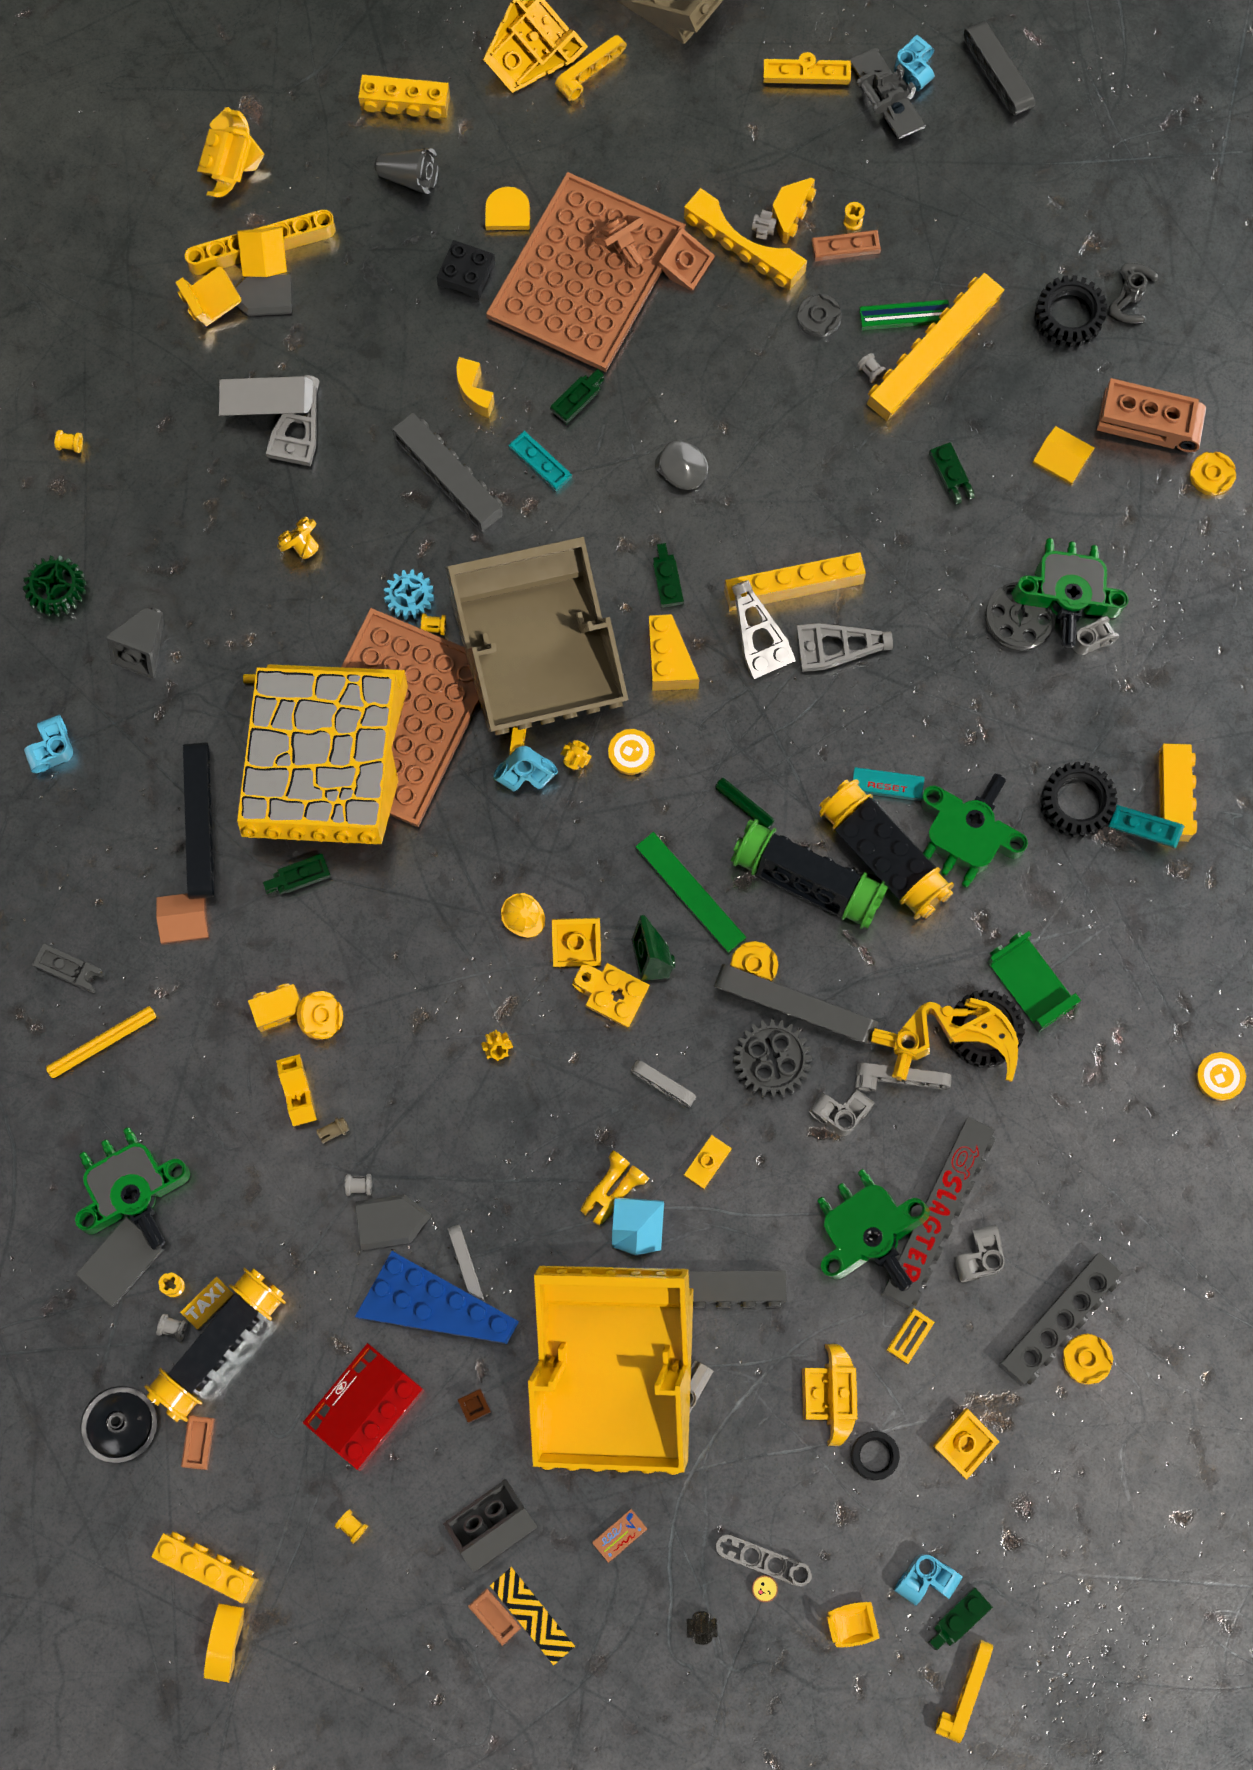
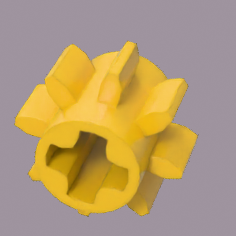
M574 740L573 743L569 742L567 745L565 744L560 753L565 756L563 763L574 770H578L579 767L584 768L585 765L587 766L592 757L587 754L589 747L578 740Z
M495 1030L485 1034L486 1042H482L481 1046L483 1051H485L487 1059L492 1057L499 1061L509 1056L508 1049L513 1048L511 1040H509L507 1032L502 1034Z

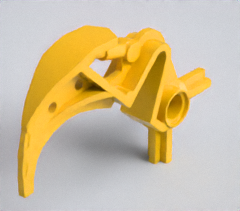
M969 998L965 1001L964 1005L974 1010L952 1008L951 1006L942 1008L935 1002L924 1003L898 1034L875 1028L871 1042L894 1048L897 1060L892 1078L906 1081L911 1061L930 1054L927 1016L934 1015L950 1043L953 1041L954 1043L981 1042L997 1049L1007 1063L1006 1081L1012 1082L1018 1060L1019 1042L1016 1032L1008 1018L998 1008L986 1001ZM953 1016H977V1018L962 1026L951 1023ZM986 1024L987 1028L983 1029L981 1026ZM1003 1034L1005 1037L1001 1039L999 1035ZM911 1040L915 1045L908 1049L902 1046L903 1042Z

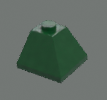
M640 915L631 939L641 981L667 979L670 977L672 969L675 968L674 955L670 954L669 946L647 917Z

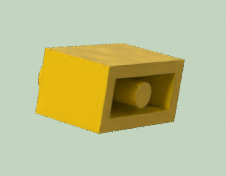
M286 983L277 986L273 992L257 993L248 1002L256 1026L260 1032L296 1020L297 1009L301 999L295 985Z

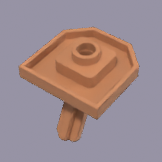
M626 215L621 218H613L592 237L595 244L604 246L613 244L619 254H624L632 268H637L643 263L642 257L633 245L634 239L630 233L644 223L641 217Z

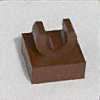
M481 1389L458 1399L468 1424L491 1413Z

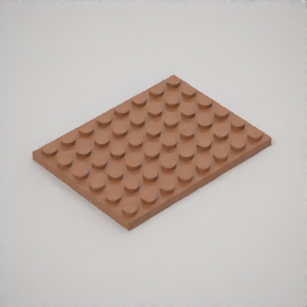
M567 172L488 309L486 317L606 372L663 271L658 265V261L679 229L683 228L685 230L686 225ZM626 215L642 218L644 223L630 232L634 239L633 245L643 259V263L639 267L632 268L624 254H619L613 244L609 246L595 244L592 237L598 230L605 227L609 220Z
M370 608L341 667L405 670L408 689L392 744L398 785L390 816L419 828L476 710L479 697L463 646Z

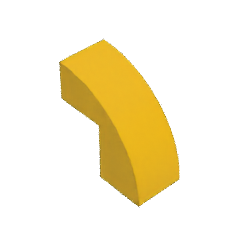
M459 357L457 361V379L461 396L473 411L489 418L495 403L494 393L476 388L481 376L480 363Z
M300 1054L276 1060L278 1075L286 1096L287 1109L292 1125L297 1126L317 1120Z
M218 1604L207 1647L204 1678L230 1682L235 1666V1648L243 1627L244 1608Z

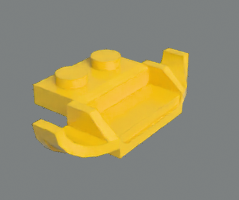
M230 111L234 121L233 128L226 127L225 131L209 129L197 169V172L210 175L212 179L217 181L215 188L212 191H207L206 195L222 197L233 189L236 182L240 183L252 142L249 138L247 120L240 111Z
M825 1344L829 1357V1363L825 1364V1368H802L803 1420H827V1425H830L831 1429L827 1446H840L849 1437L855 1420L858 1419L856 1368H854L851 1358L843 1347L839 1344Z

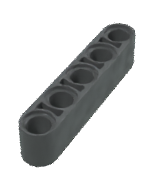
M982 21L965 29L963 35L966 44L1009 112L1015 116L1034 107L1035 99L1031 90L988 23Z

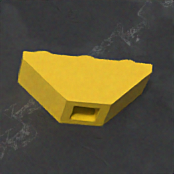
M813 178L783 186L773 203L772 218L777 219L776 229L784 244H787L790 237L793 238L798 229L797 222L799 219L803 220L807 212L806 205L808 201L812 202L815 197V179Z

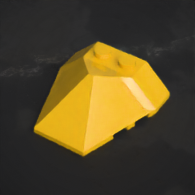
M512 0L483 57V61L513 93L537 81V79L573 63L588 46L574 30L567 27L545 0Z

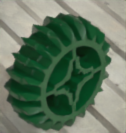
M50 555L49 561L41 558L40 565L33 563L34 570H27L29 577H25L23 580L26 584L23 586V591L26 593L25 598L30 602V606L34 609L37 608L38 613L42 614L45 612L50 617L54 612L59 617L61 611L69 614L68 608L76 609L75 602L82 603L83 599L80 595L86 594V590L83 587L87 586V583L83 579L85 576L83 571L79 570V566L76 563L73 564L71 559L68 558L64 561V558L59 555L57 560H55ZM63 573L72 577V584L64 580L62 577ZM38 589L46 592L47 599L38 596Z

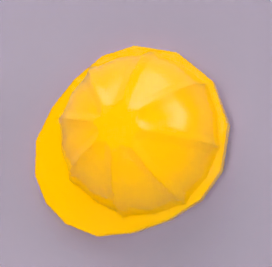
M526 893L513 894L504 901L501 908V920L509 931L526 938L536 936L542 931L545 926V915L539 903L532 896Z

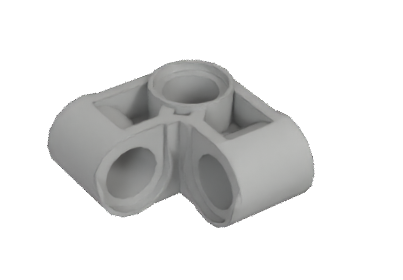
M856 1088L843 1105L837 1103L823 1092L809 1109V1113L836 1134L847 1136L865 1118L875 1102ZM846 1118L850 1121L851 1126L843 1128L839 1125L838 1120Z
M996 1224L972 1229L977 1253H968L954 1257L960 1282L994 1275L1003 1268L1005 1262L1000 1234ZM989 1256L996 1257L999 1262L998 1267L995 1269L989 1268L986 1264V1258Z

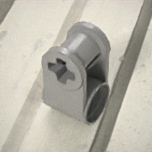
M1102 617L1092 624L1079 629L1076 634V644L1072 647L1073 650L1080 655H1085L1115 642L1119 638V634L1113 631L1109 624V617ZM1080 638H1085L1089 643H1083Z

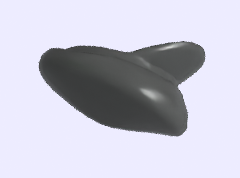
M683 440L669 442L655 460L656 470L673 486L679 489L692 490L699 487L708 474V463L703 453L692 444Z

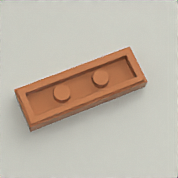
M878 230L812 238L811 241L815 261L879 254L881 252Z

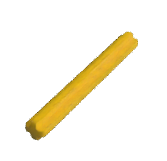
M150 1006L142 1009L46 1066V1071L51 1078L61 1075L155 1019V1012Z

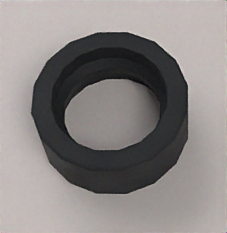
M880 1431L867 1432L858 1437L852 1445L850 1453L851 1463L855 1471L863 1478L872 1481L883 1480L892 1475L898 1467L900 1460L899 1447L895 1440L888 1434ZM869 1441H880L889 1450V1463L880 1471L868 1470L861 1462V1449Z

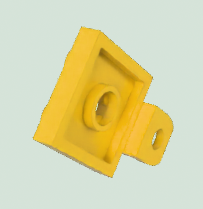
M609 963L605 965L603 971L589 965H582L572 982L574 989L589 997L585 1007L627 1029L650 986ZM582 977H587L589 982L583 981ZM622 991L621 995L624 996V999H619L615 1002L611 992Z

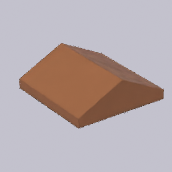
M680 228L658 261V265L671 281L692 291L715 255L683 228Z
M188 893L157 897L156 918L161 944L209 938L205 898L189 899Z

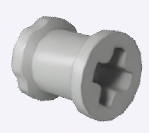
M869 353L859 361L857 368L863 370L868 375L869 381L874 384L886 374L887 369L881 367L874 359L875 356Z
M346 1174V1196H350L351 1193H366L367 1196H371V1174L366 1176Z
M163 1314L159 1320L156 1335L161 1336L164 1334L176 1338L178 1342H182L187 1331L188 1321L169 1318L168 1314Z

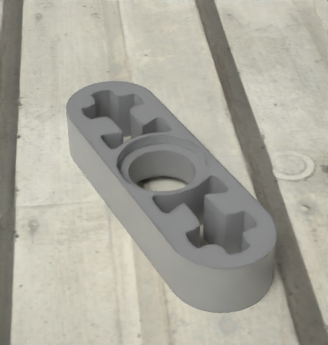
M636 1060L630 1069L638 1078L688 1108L691 1107L696 1099V1096L691 1091L640 1060Z

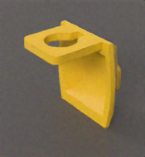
M872 1602L848 1604L828 1612L829 1629L832 1641L836 1647L863 1645L880 1638Z

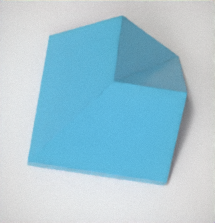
M615 1198L612 1247L633 1255L661 1250L664 1201Z

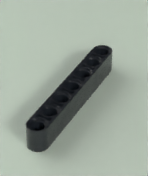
M208 742L184 744L187 892L189 899L213 898L214 861L210 750Z

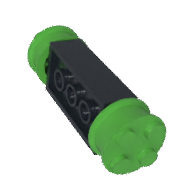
M750 819L748 821L743 838H739L733 850L734 854L731 862H733L734 867L740 865L750 870L751 875L754 876L756 874L757 877L842 918V920L848 918L860 924V929H863V927L869 928L876 910L880 907L888 889L884 881L880 884L868 878L866 872L861 877L855 870L849 867H842L831 858L822 857L814 853L809 847L793 843L786 836L777 835L776 828L770 830L758 824V819L754 821Z

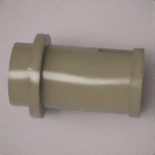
M337 1117L335 1118L336 1121L316 1130L323 1144L341 1134L346 1135L349 1127L344 1117L340 1119Z

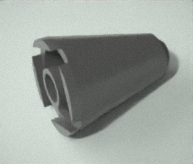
M432 148L380 154L374 163L375 171H377L380 177L425 194L430 193L429 188H434L438 176V163H434L433 156L437 157Z

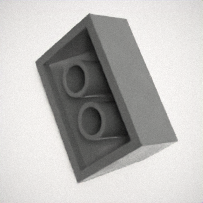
M506 1479L443 1523L459 1553L473 1572L486 1565L537 1528L532 1517Z

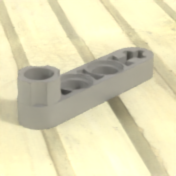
M871 1063L857 1064L855 1088L860 1091H877V1081L940 1089L951 1088L952 1075L948 1073L909 1068L906 1081H899L896 1078H892L895 1066Z
M460 1224L449 1227L448 1231L468 1293L485 1302Z
M723 1535L716 1542V1551L721 1557L791 1585L802 1587L810 1583L812 1579L809 1566L805 1563L798 1562L732 1535ZM730 1539L732 1540L731 1545L739 1548V1543L744 1544L740 1551V1559L734 1558L737 1553L733 1551H728L727 1554H724L720 1543ZM749 1548L755 1549L759 1555L757 1562L753 1564L747 1563L744 1559V1553ZM779 1558L782 1561L783 1567L779 1573H772L769 1570L768 1562L770 1559ZM787 1562H790L792 1565L786 1579L782 1576L787 1570ZM802 1567L804 1569L803 1573L807 1576L806 1579H801L797 1582L793 1572Z

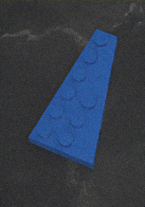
M393 1251L388 1256L355 1315L358 1319L504 1344L508 1343L519 1323L516 1319Z

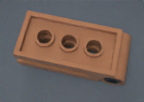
M1110 378L1108 387L1103 394L1097 431L1172 449L1177 444V448L1181 451L1195 452L1200 447L1206 406L1196 398Z

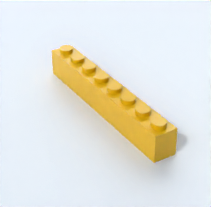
M983 273L979 279L977 277L972 279L967 286L969 288L965 294L961 292L953 301L955 305L951 309L947 307L939 316L941 320L937 324L933 322L925 331L927 335L923 339L918 338L911 346L912 351L908 355L904 353L896 363L898 366L894 370L890 368L882 378L884 381L880 386L875 384L869 391L868 395L870 397L867 405L884 420L888 421L1000 299L1005 289L986 273Z

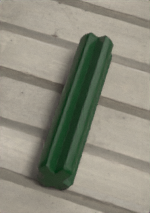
M721 778L716 783L715 788L753 820L758 819V824L768 829L774 824L775 820L725 778Z

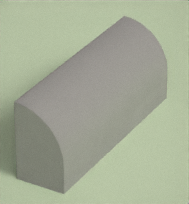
M305 376L220 379L219 416L308 413L313 399V381Z

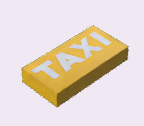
M216 1276L180 1313L199 1331L232 1298L234 1293Z

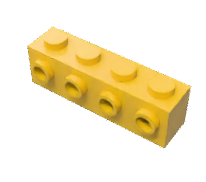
M362 75L358 98L360 109L367 112L377 111L389 114H408L410 116H430L437 119L447 118L450 91L449 83Z
M172 1531L171 1534H162L151 1558L242 1604L248 1602L259 1580L252 1576L254 1571L241 1565L238 1569L230 1565V1559L220 1554L214 1557L207 1553L208 1548L196 1542L193 1546L184 1542L186 1537Z

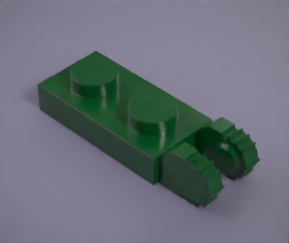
M951 442L931 449L929 455L946 491L950 493L954 503H962L961 495L957 489L960 487L963 488L968 499L975 498L972 486Z

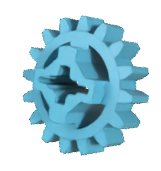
M411 569L410 574H406L405 570H402V576L393 574L394 581H387L389 588H384V593L387 595L384 599L385 603L389 604V611L395 610L396 617L402 613L404 620H407L409 615L416 619L417 613L421 615L425 613L424 608L431 609L429 601H434V595L431 594L434 592V589L430 585L429 578L423 580L422 572L415 575L413 569Z

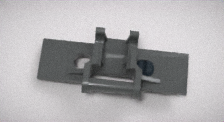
M876 48L849 59L853 69L859 76L856 82L858 87L863 89L874 106L873 111L875 114L881 113V116L885 117L898 139L926 127L910 101L914 97L916 87L913 82H910L907 87L903 81L905 70L901 64L892 73ZM873 89H877L881 98L883 99L882 101H880L879 97Z

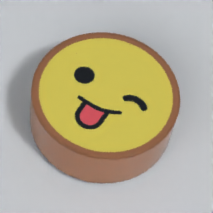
M760 1576L752 1584V1593L757 1600L769 1602L776 1597L778 1586L772 1577Z

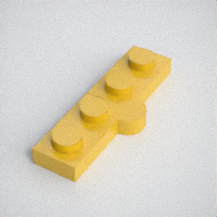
M809 52L801 54L799 60L764 59L763 83L850 85L851 61L819 60L816 62L814 54Z

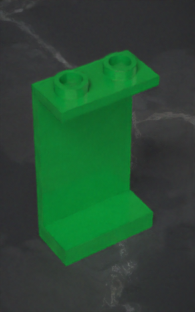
M1030 931L1023 935L1019 932L1009 940V945L1004 948L1000 945L990 952L991 957L987 964L1036 1030L1040 1032L1077 1007L1081 999L1076 993L1072 996L1029 940L1032 935Z

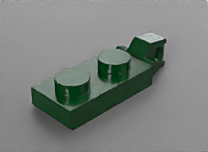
M597 369L590 377L586 375L584 377L581 376L551 405L550 410L564 423L568 424L601 390L599 386L605 380L604 374Z
M666 543L657 544L658 557L653 558V569L661 608L683 605L684 599L674 554L668 555Z
M319 854L277 869L278 872L273 874L274 878L264 881L263 886L267 895L277 891L280 894H284L330 878L331 875L323 854Z
M974 1587L937 1622L938 1624L934 1629L938 1633L928 1643L935 1650H938L945 1642L951 1646L993 1608L992 1605Z

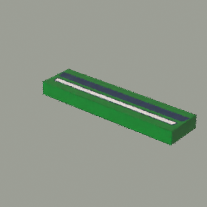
M949 300L861 306L859 308L861 329L931 325L933 322L937 324L941 320L939 318L941 313L947 307L949 308Z

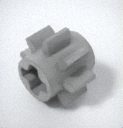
M762 210L761 215L755 214L752 231L757 233L756 238L766 240L768 235H774L777 219L772 218L773 212Z

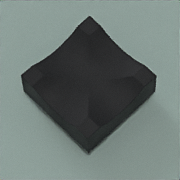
M453 240L437 275L438 286L463 292L479 300L486 280L495 265V255Z

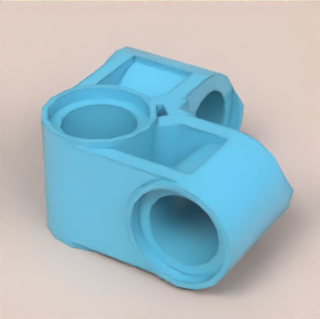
M916 35L897 54L894 71L901 64L905 70L903 80L908 84L913 82L916 91H920L935 78L933 70L926 64L934 53L933 47L919 35Z
M60 715L37 723L38 730L44 741L31 744L24 749L32 773L44 772L51 767L69 761L73 756V748L67 735V728ZM64 745V749L60 753H55L59 746Z
M520 746L504 762L499 764L493 774V779L513 792L519 789L525 780L529 781L534 787L542 789L558 773V770L549 759L544 758L528 746Z
M921 1554L913 1559L907 1571L897 1582L894 1591L916 1606L924 1597L929 1585L950 1599L963 1577L934 1557ZM923 1559H927L931 1564V1569L926 1574H923L919 1569V1564Z

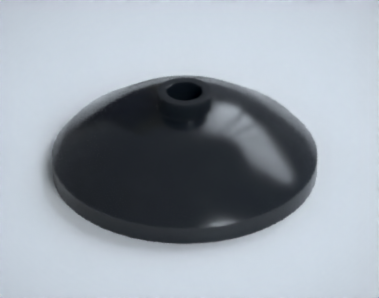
M127 1386L111 1387L97 1394L86 1406L80 1423L81 1437L90 1453L102 1461L109 1463L130 1461L142 1454L152 1442L157 1428V1415L152 1402L141 1391ZM119 1417V1421L116 1424H111L112 1418Z

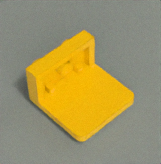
M217 267L193 285L183 277L175 282L179 288L177 292L184 303H188L190 307L187 310L195 321L197 319L206 326L241 302L240 295L222 267Z

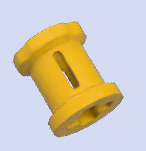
M851 202L846 206L843 220L846 229L856 231L861 228L865 213L862 204Z
M57 430L55 436L56 450L68 449L74 450L75 453L81 452L83 446L82 433L69 434L64 433L63 430Z
M422 613L421 629L427 632L440 633V635L444 636L446 631V615L437 617L427 616L426 613Z
M172 1272L163 1274L158 1281L160 1291L169 1297H178L185 1289L184 1280ZM169 1281L174 1282L176 1285L174 1290L167 1285Z
M349 1509L337 1521L334 1527L336 1529L340 1528L351 1538L350 1542L354 1544L369 1526L361 1524Z

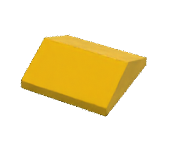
M282 227L237 231L242 276L268 277L287 272Z
M1055 426L1045 439L1033 463L1072 485L1095 448Z
M600 918L552 919L553 967L601 966Z
M965 1408L933 1447L951 1467L967 1480L1000 1441L969 1409Z

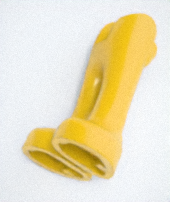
M614 1150L609 1155L610 1167L608 1172L588 1195L580 1210L586 1216L597 1202L600 1203L603 1208L593 1220L597 1225L605 1222L614 1212L615 1198H624L633 1187L644 1185L649 1180L648 1176L632 1165L614 1192L607 1196V1192L630 1166V1163Z

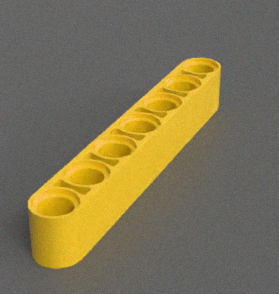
M319 210L255 228L282 227L283 235H286L283 237L285 251L328 239L336 231L333 215L328 210ZM238 234L188 248L185 252V259L190 272L194 275H202L213 271L217 267L227 268L241 264L240 252L236 250L239 248Z

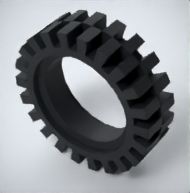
M1068 275L1062 277L1061 281L1059 278H1056L1053 284L1049 282L1046 288H1043L1035 309V321L1039 323V331L1045 330L1043 336L1046 339L1052 336L1051 342L1055 344L1058 339L1061 341L1060 346L1063 347L1066 342H1069V347H1074L1076 342H1078L1079 346L1084 345L1085 340L1088 343L1091 342L1093 336L1096 338L1102 329L1107 315L1105 295L1100 296L1102 290L1099 287L1094 290L1095 283L1092 281L1089 285L1085 284L1087 278L1082 277L1081 282L1077 281L1078 276L1073 275L1071 280H1068ZM1064 295L1077 296L1082 298L1090 307L1091 318L1080 327L1071 328L1063 326L1053 317L1051 304L1054 300Z
M1075 762L1073 765L1068 763L1063 768L1059 767L1054 774L1050 775L1041 794V807H1044L1043 815L1048 816L1047 822L1049 825L1053 823L1055 825L1054 829L1057 832L1061 829L1064 831L1063 835L1065 836L1071 833L1073 838H1078L1079 835H1082L1084 838L1088 837L1091 833L1092 835L1098 833L1110 821L1116 810L1115 806L1118 798H1115L1117 790L1112 788L1114 784L1112 779L1107 780L1108 774L1105 771L1102 774L1098 771L1100 767L1095 765L1093 769L1090 767V763L1087 762L1084 765H1080V762ZM1074 780L1084 781L1092 785L1100 798L1098 812L1087 819H1075L1066 815L1060 808L1057 798L1058 791L1062 785Z
M983 990L980 993L974 991L971 995L967 994L954 1008L974 1010L964 1005L967 999L974 998L986 1001L998 1008L1013 1026L1018 1038L1019 1049L1025 1034V1029H1023L1025 1022L1024 1018L1021 1019V1010L1015 1008L1016 1003L1013 1000L1012 1002L1007 1000L1008 996L1005 994L1000 996L998 991H993L992 993H989L988 990ZM953 1016L951 1023L962 1026L966 1016ZM951 1042L954 1046L952 1048L955 1053L958 1052L960 1054L959 1058L962 1060H968L970 1065L975 1063L978 1064V1067L989 1066L990 1068L996 1064L1001 1065L1006 1061L997 1049L983 1050L975 1047L970 1042Z

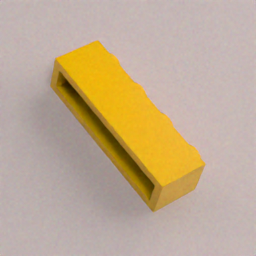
M1163 743L1159 750L1160 818L1183 824L1185 827L1179 841L1189 842L1197 832V821L1193 820V812L1196 811L1197 806L1196 798L1193 797V789L1196 787V776L1192 775V767L1195 766L1196 755L1192 753V745Z

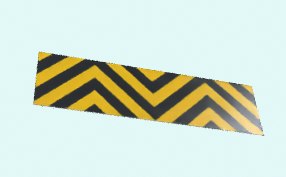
M512 1567L490 1585L553 1665L575 1647Z

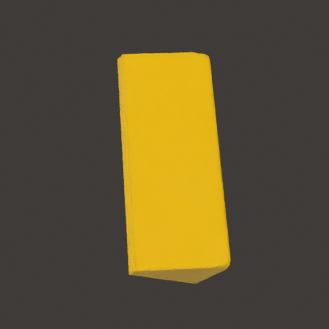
M226 107L209 124L211 129L225 131L226 127L233 128L234 121L232 115H230L231 109L229 107ZM250 134L249 138L252 142L243 170L245 172L256 171L265 155Z

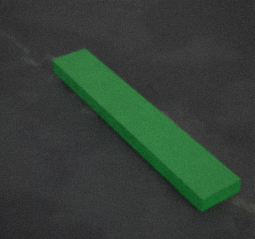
M654 832L635 846V849L727 954L746 940V936Z

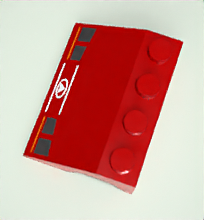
M367 1343L302 1423L355 1469L361 1471L425 1390Z

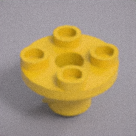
M307 516L300 519L296 523L297 527L291 532L286 530L277 538L279 540L277 548L282 552L293 547L302 559H308L313 556L319 549V545L310 535V532L317 524L315 520L308 519Z

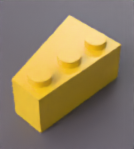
M649 616L652 691L699 689V677L673 616Z

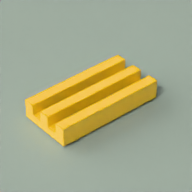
M913 1308L886 1351L902 1360L905 1364H908L935 1322ZM914 1316H917L919 1319L897 1351L894 1347ZM924 1321L927 1323L926 1327L908 1355L904 1356L902 1353Z

